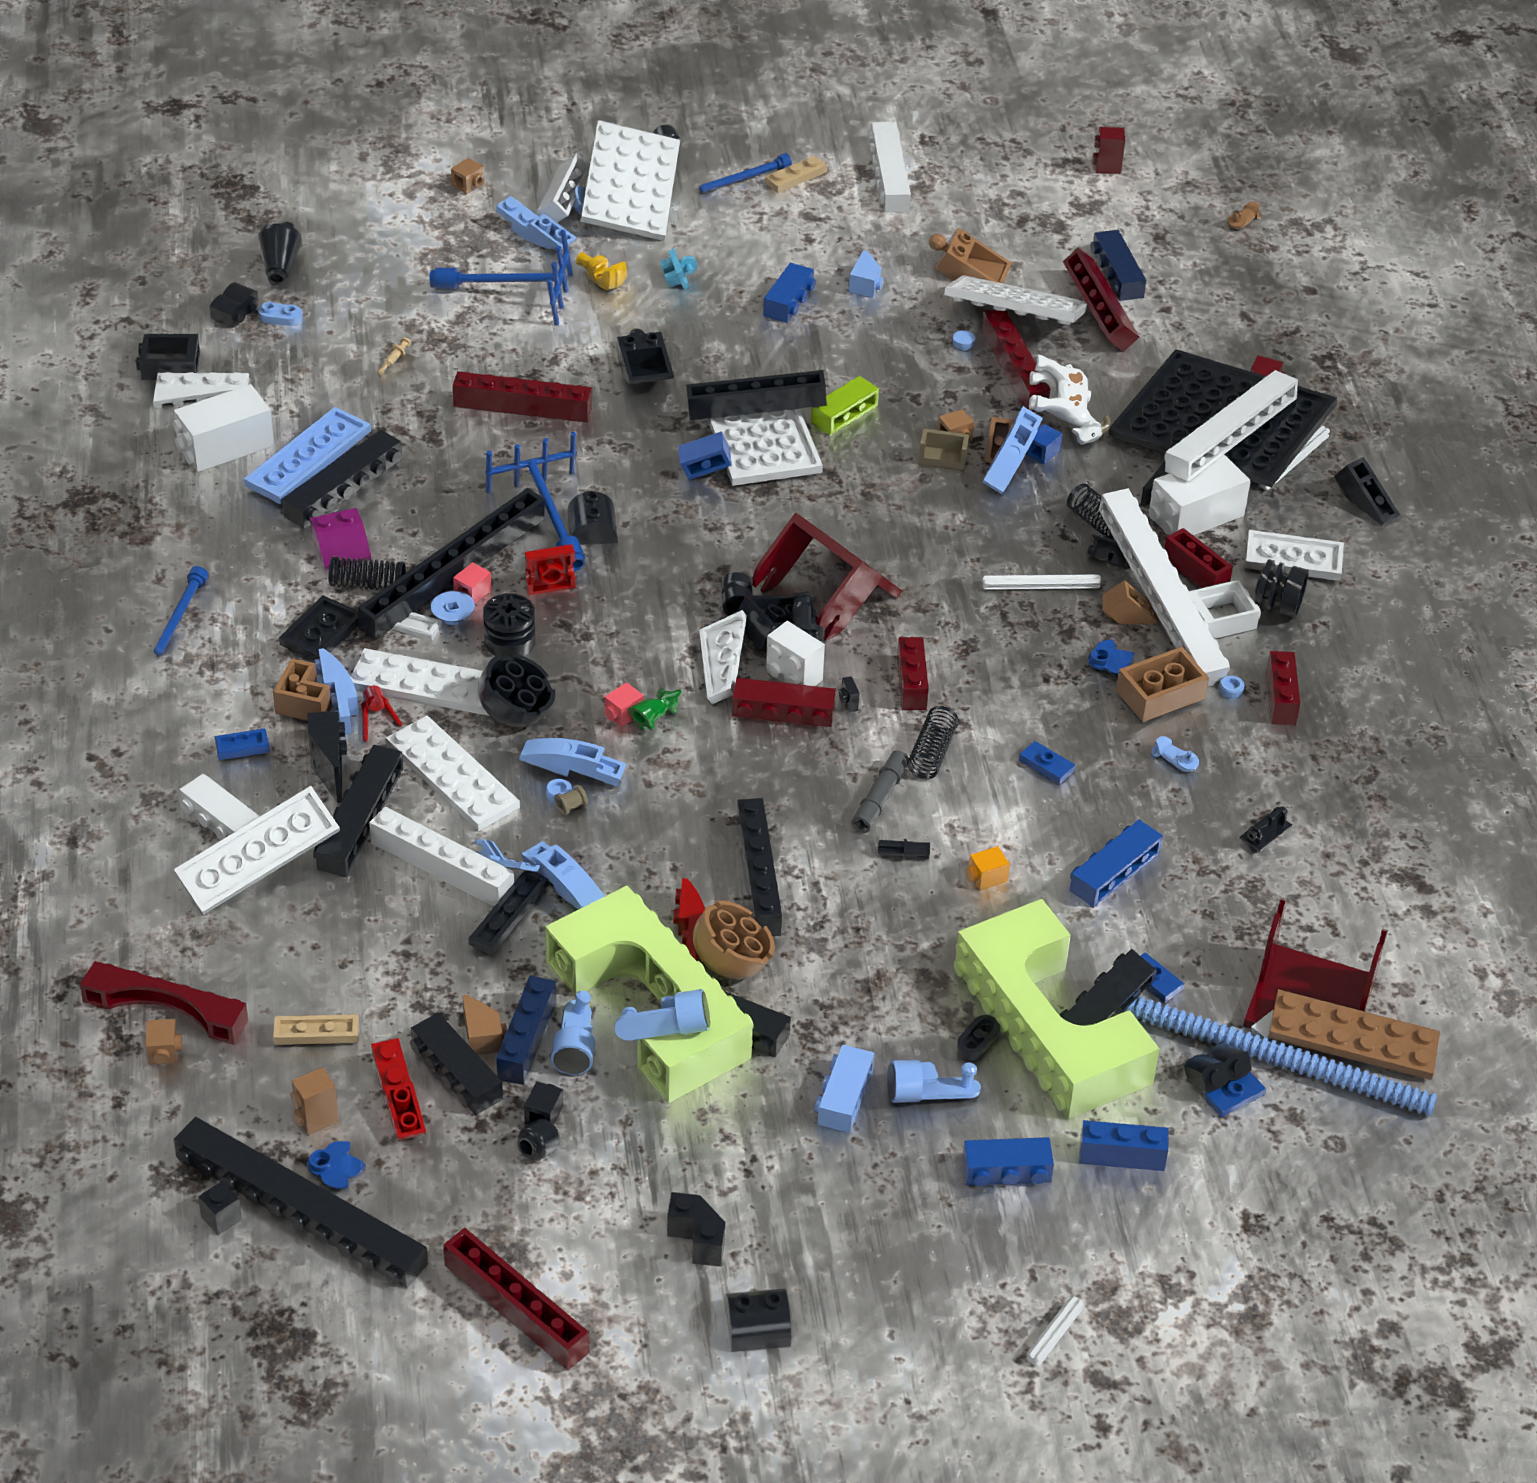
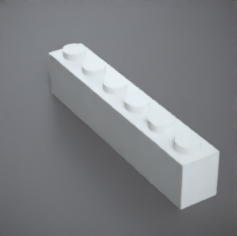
M872 122L871 130L867 133L868 143H870L872 167H875L874 177L877 179L879 203L883 204L885 213L910 212L911 192L897 123Z
M384 807L369 822L372 845L493 907L514 883V871L387 807Z

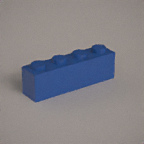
M1139 819L1131 826H1126L1121 834L1115 839H1110L1103 849L1098 853L1094 852L1088 861L1074 868L1070 875L1069 891L1094 908L1160 854L1163 835Z

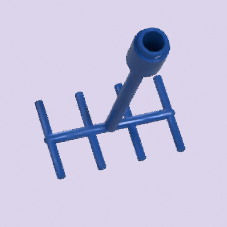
M564 229L560 231L564 252L562 255L561 246H556L559 270L557 269V263L553 262L551 263L553 273L462 274L457 267H439L435 270H430V286L436 289H458L462 283L547 282L554 325L558 326L560 323L556 306L557 300L559 308H564L561 284L564 292L569 291L565 269L567 268L569 276L573 275L566 231Z
M571 432L569 451L548 455L549 440L544 438L542 457L520 461V445L516 444L514 446V463L493 468L492 452L488 450L486 452L485 470L486 493H491L492 475L514 470V486L519 487L520 469L528 467L540 496L545 499V507L560 539L556 543V547L572 544L575 550L573 569L578 571L583 568L586 557L578 538L568 536L544 482L547 480L548 462L570 458L569 473L571 475L575 473V458L577 455L576 432ZM539 464H542V475L537 466Z

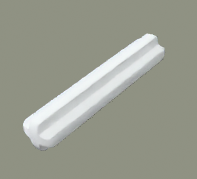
M1075 1296L1069 1297L1027 1352L1026 1359L1029 1363H1032L1034 1366L1041 1365L1082 1311L1083 1301Z

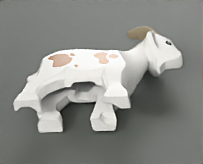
M1038 354L1036 356L1037 364L1035 368L1037 372L1031 371L1030 385H1036L1040 382L1047 383L1054 388L1053 398L1048 399L1032 395L1029 399V409L1037 412L1045 410L1062 421L1078 426L1079 428H1073L1072 432L1076 434L1079 444L1092 443L1103 437L1110 428V418L1108 415H1105L1103 424L1102 422H1097L1090 415L1087 404L1091 398V391L1088 390V379L1080 369L1073 368L1071 364L1064 367L1056 361Z

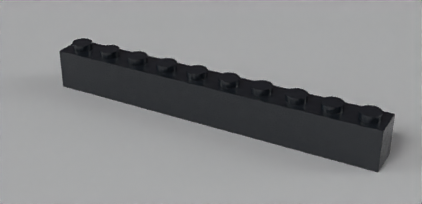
M530 488L523 490L358 607V628L372 639L377 640L391 630L396 623L402 622L409 617L410 613L416 612L454 585L453 577L472 562L478 566L482 565L542 522L545 513V499Z
M196 1116L173 1139L176 1157L183 1164H190L208 1178L212 1177L219 1182L223 1181L231 1191L235 1190L244 1195L251 1203H258L267 1208L272 1215L276 1217L281 1216L288 1220L295 1228L309 1232L319 1242L328 1243L337 1248L342 1255L346 1257L351 1256L358 1260L368 1270L379 1272L393 1284L398 1283L408 1288L428 1265L427 1247Z

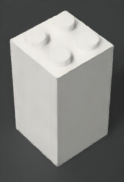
M251 384L174 410L175 420L172 423L177 433V438H175L176 447L184 453L187 463L189 465L192 464L197 472L274 446L271 410Z
M1222 455L1190 481L1183 480L1170 473L1154 479L1149 516L1167 535H1171L1182 528L1192 535H1196L1244 516L1251 480L1225 455Z

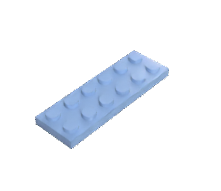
M334 407L245 477L244 486L282 504V499L320 473L370 433L371 424Z

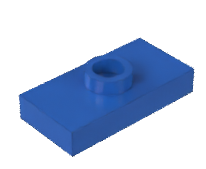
M265 728L214 736L219 760L270 752Z
M1036 741L1019 754V761L1058 784H1061L1075 771L1074 763Z
M1146 952L1140 955L1156 969V980L1147 989L1160 1000L1166 1003L1184 989L1185 983Z
M1249 1072L1241 1079L1229 1080L1218 1090L1206 1092L1204 1099L1222 1118L1264 1096L1266 1088Z

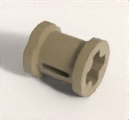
M579 785L574 786L573 790L564 794L558 793L554 796L556 807L563 816L568 815L571 810L579 806L586 807L588 805L587 794L583 787Z

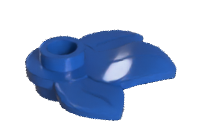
M1112 639L1098 643L1096 648L1089 654L1088 664L1094 669L1106 670L1111 674L1118 675L1119 669L1129 666L1135 653L1116 649Z
M336 1141L330 1143L325 1149L314 1151L307 1161V1168L313 1176L321 1177L323 1184L329 1188L346 1189L349 1185L348 1179L358 1176L365 1169V1163L349 1155L350 1142Z

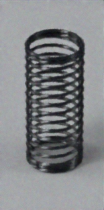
M1086 483L1076 486L1067 498V507L1100 534L1115 540L1111 531L1107 532L1109 530L1108 526L1104 529L1107 524L1104 522L1105 520H1103L1100 511L1097 513L1102 496ZM1087 487V489H1085L1078 495V497L1075 500L1074 507H1072V501L1075 495L1082 488ZM1087 491V494L1080 500L1079 504L1076 506L1079 497Z
M332 556L329 563L328 581L331 587L337 585L338 587L343 586L345 588L348 585L349 588L353 586L355 589L357 587L360 589L364 587L366 590L368 588L370 590L375 588L377 591L379 589L383 590L387 587L388 576L391 584L393 583L394 572L395 581L406 574V565L404 562L398 561L395 568V563L392 561L389 575L388 560L384 568V561L381 560L379 565L376 559L373 569V560L370 559L368 565V560L365 558L362 570L361 558L358 560L357 565V559L354 558L352 562L349 557L346 565L345 557L342 558L341 562L340 556ZM378 569H379V585H378V588H377V587H376V582H377ZM340 570H341V583H340V585H339L338 580H339ZM367 571H368V585H367V587H366L365 582H366ZM356 572H357V585L355 586V583H354V582H355ZM346 573V584L344 585V578ZM383 573H384V587H383V589H382V585H381V584H382ZM372 574H373V583H374V584H373V587L371 588V580H372ZM361 575L363 581L362 586H360ZM350 576L352 577L351 586L349 585Z
M935 706L927 714L918 739L907 761L909 771L918 778L932 779L938 775L959 724L957 714L950 708ZM938 709L946 710V711H948L949 713H951L952 715L948 714L947 712L934 711V710H938ZM934 713H944V714L950 716V717L954 720V722H952L949 718H947V717H945V716H943V715H932V714H934ZM937 716L943 717V718L949 720V721L952 723L953 727H952L948 722H946V721H944V720H942V719H937V718L931 719V718H932V717H937ZM933 720L942 721L950 726V728L941 723L933 722ZM917 757L927 763L935 764V766L926 765L919 761ZM914 758H915L920 764H922L923 766H926V767H936V768H935V769H925V768H922L921 766H919V765L915 762ZM912 761L914 762V764H915L917 767H919V768L922 769V770H925V771H935V772H933V773H924V772H921V771H919L918 769L915 768V766L913 765Z

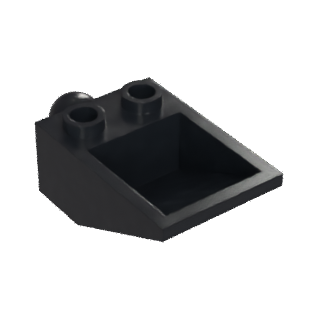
M636 328L627 336L617 337V358L621 372L629 384L674 379L662 332L645 333L642 329Z
M339 711L308 713L311 767L335 801L342 803V755H347L346 740H341V737H345V722H340Z

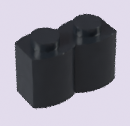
M237 282L231 283L224 290L223 294L218 295L209 306L211 319L230 327H236L244 321L246 315L257 309L259 305L257 291Z
M1231 1044L1217 1045L1207 1055H1196L1184 1064L1188 1083L1205 1091L1218 1090L1229 1080L1241 1079L1252 1070L1248 1052Z

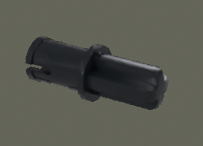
M904 839V841L879 840L878 854L903 856V859H906V857L929 859L930 842L907 841V839Z

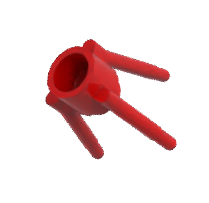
M375 685L367 687L363 692L364 701L361 703L363 742L368 741L369 709L377 712L386 708L399 727L402 726V722L389 704L388 699L384 697L382 689Z

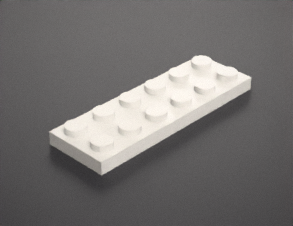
M364 648L351 675L355 689L364 692L367 687L375 685L382 689L384 696L489 716L482 707L478 696V682L483 672L481 670Z
M425 716L386 737V745L391 749L402 751L403 761L477 831L484 829L520 808V800L430 717Z
M312 786L178 866L174 869V872L204 915L340 831V827Z

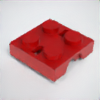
M572 544L525 552V578L528 596L576 588V578L573 569L575 550Z

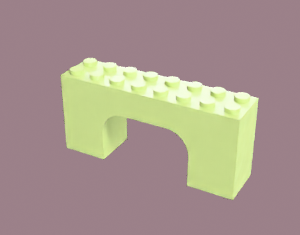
M628 886L545 926L546 962L575 996L578 991H588L615 977H631L641 981L660 1002L663 997L674 996L678 992L703 989L707 997L710 1013L709 1031L684 1035L676 1033L637 1039V1067L668 1103L751 1059L753 1046L752 1028L754 1025L750 1016L746 1013L744 1014L737 1007L733 997L726 995L721 989L719 982L706 973L702 963L696 961L690 955L687 947L676 940L671 929L665 927L659 921L656 913L646 907L640 895L634 893Z
M1040 899L958 931L954 969L959 977L962 976L971 994L977 996L985 1013L996 1018L1000 1024V1032L1004 1033L1009 1039L1012 1049L1020 1054L1026 1068L1035 1074L1041 1088L1052 1097L1055 1107L1062 1111L1069 1120L1154 1083L1160 1048L1130 1010L1088 1026L1069 1023L1059 1016L1035 983L1066 970L1071 935L1044 900Z

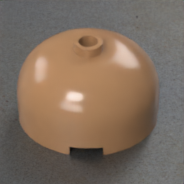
M720 900L716 901L714 905L706 907L695 923L693 945L700 960L711 971L728 979L740 980L752 977L763 969L774 954L775 943L767 926L762 928L750 917L753 912L734 902Z

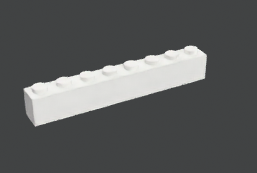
M1276 370L1267 377H1264L1263 380L1251 387L1227 407H1224L1219 413L1196 428L1195 431L1183 438L1175 446L1168 449L1165 454V472L1190 481L1296 400L1298 379Z

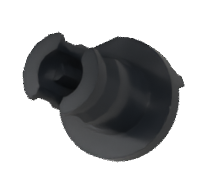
M808 592L792 595V624L817 640H823L825 637L824 628L817 625L815 597L810 598V593Z

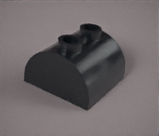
M588 491L575 496L570 501L567 509L569 536L578 538L580 545L618 543L615 508L610 497L600 492Z
M785 1288L725 1294V1309L731 1352L791 1347L790 1309Z

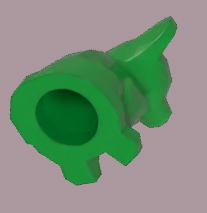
M660 688L656 694L658 699H644L629 707L628 713L640 729L645 731L648 728L651 731L655 728V721L664 716L666 711L670 714H675L678 711V697L682 691L680 689L665 691L663 688Z

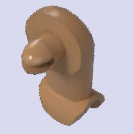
M1256 202L1247 203L1244 206V210L1240 212L1235 211L1234 214L1228 217V226L1234 230H1240L1247 226L1254 218L1260 219V205Z

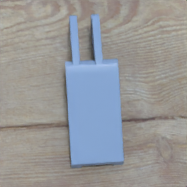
M477 839L474 842L482 846V850L476 853L508 869L537 872L540 865H531L527 862L508 860L502 855L493 841Z

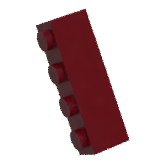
M736 678L732 698V716L832 727L836 688Z

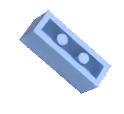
M842 1044L839 1055H833L830 1066L831 1076H825L822 1091H824L823 1097L818 1096L814 1112L818 1113V1125L847 1133L851 1132L873 1072L874 1052Z

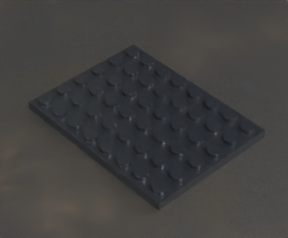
M1175 349L1113 422L1108 430L1109 436L1166 454L1168 449L1175 446L1183 438L1195 431L1196 428L1203 425L1224 407H1227L1267 376ZM1298 386L1296 400L1224 455L1252 482L1272 488L1336 407L1337 397Z

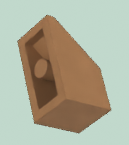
M991 417L985 463H992L1015 420Z
M1125 580L1102 595L1103 612L1108 618H1113L1117 623H1157L1156 612L1149 600Z
M462 995L468 1045L477 1055L499 1052L507 1032L506 1023L500 1022L499 1012L469 995Z

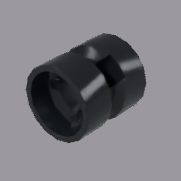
M730 573L721 581L722 607L726 615L735 614L745 596H753L752 581L744 573Z

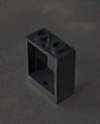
M144 334L143 342L139 343L138 346L140 357L136 358L137 371H141L142 380H157L158 373H198L200 359L198 334ZM186 354V358H149V355Z

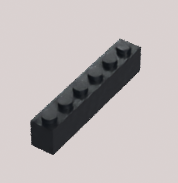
M823 370L686 384L690 420L827 406Z
M379 430L282 499L284 517L303 529L311 525L310 518L325 515L333 510L337 505L402 460L401 441L383 430Z
M373 744L369 753L364 755L360 770L354 773L350 789L345 790L343 802L340 807H336L333 814V819L340 827V831L314 848L313 858L316 859L318 871L343 877L348 876L370 834L369 822L383 809L403 771L402 751Z
M763 798L737 800L736 822L750 911L753 912L751 917L762 928L767 926L772 936H781L782 911Z

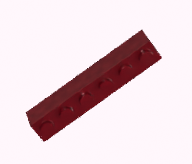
M1078 247L1063 261V264L1106 338L1124 352L1140 336L1095 260Z
M995 309L984 311L982 334L1022 406L1030 410L1029 399L1032 395L1050 399L1051 388L1047 383L1040 382L1036 385H1030L1031 371L1037 372L1035 370L1036 362L1007 311Z
M457 371L452 385L453 407L588 423L592 410V387L460 371Z
M463 1228L443 1244L444 1265L567 1371L590 1353L589 1331L467 1228Z

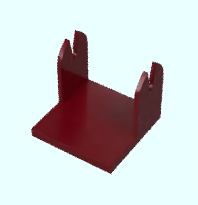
M796 512L761 558L752 578V586L756 588L767 576L760 591L764 593L773 589L785 578L813 538L853 567L824 606L816 621L817 625L822 626L824 629L829 625L825 632V641L834 638L842 632L876 585H879L896 598L903 592V590Z
M1281 898L1269 932L1259 980L1243 1026L1251 1029L1255 1023L1274 1009L1278 989L1365 1012L1375 983L1388 930L1382 929L1369 972L1278 945L1287 903L1286 899Z

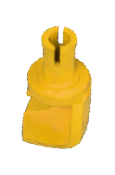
M581 252L576 258V264L587 269L588 277L594 284L604 290L617 289L627 278L625 261L608 268V260L602 255L592 258L586 253Z

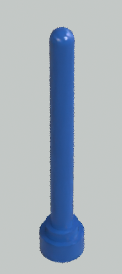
M787 153L778 155L773 162L699 186V191L705 193L775 169L779 171L792 165L791 158Z
M194 566L188 573V586L154 648L156 655L163 654L197 588L204 586L207 582L209 574L204 568Z

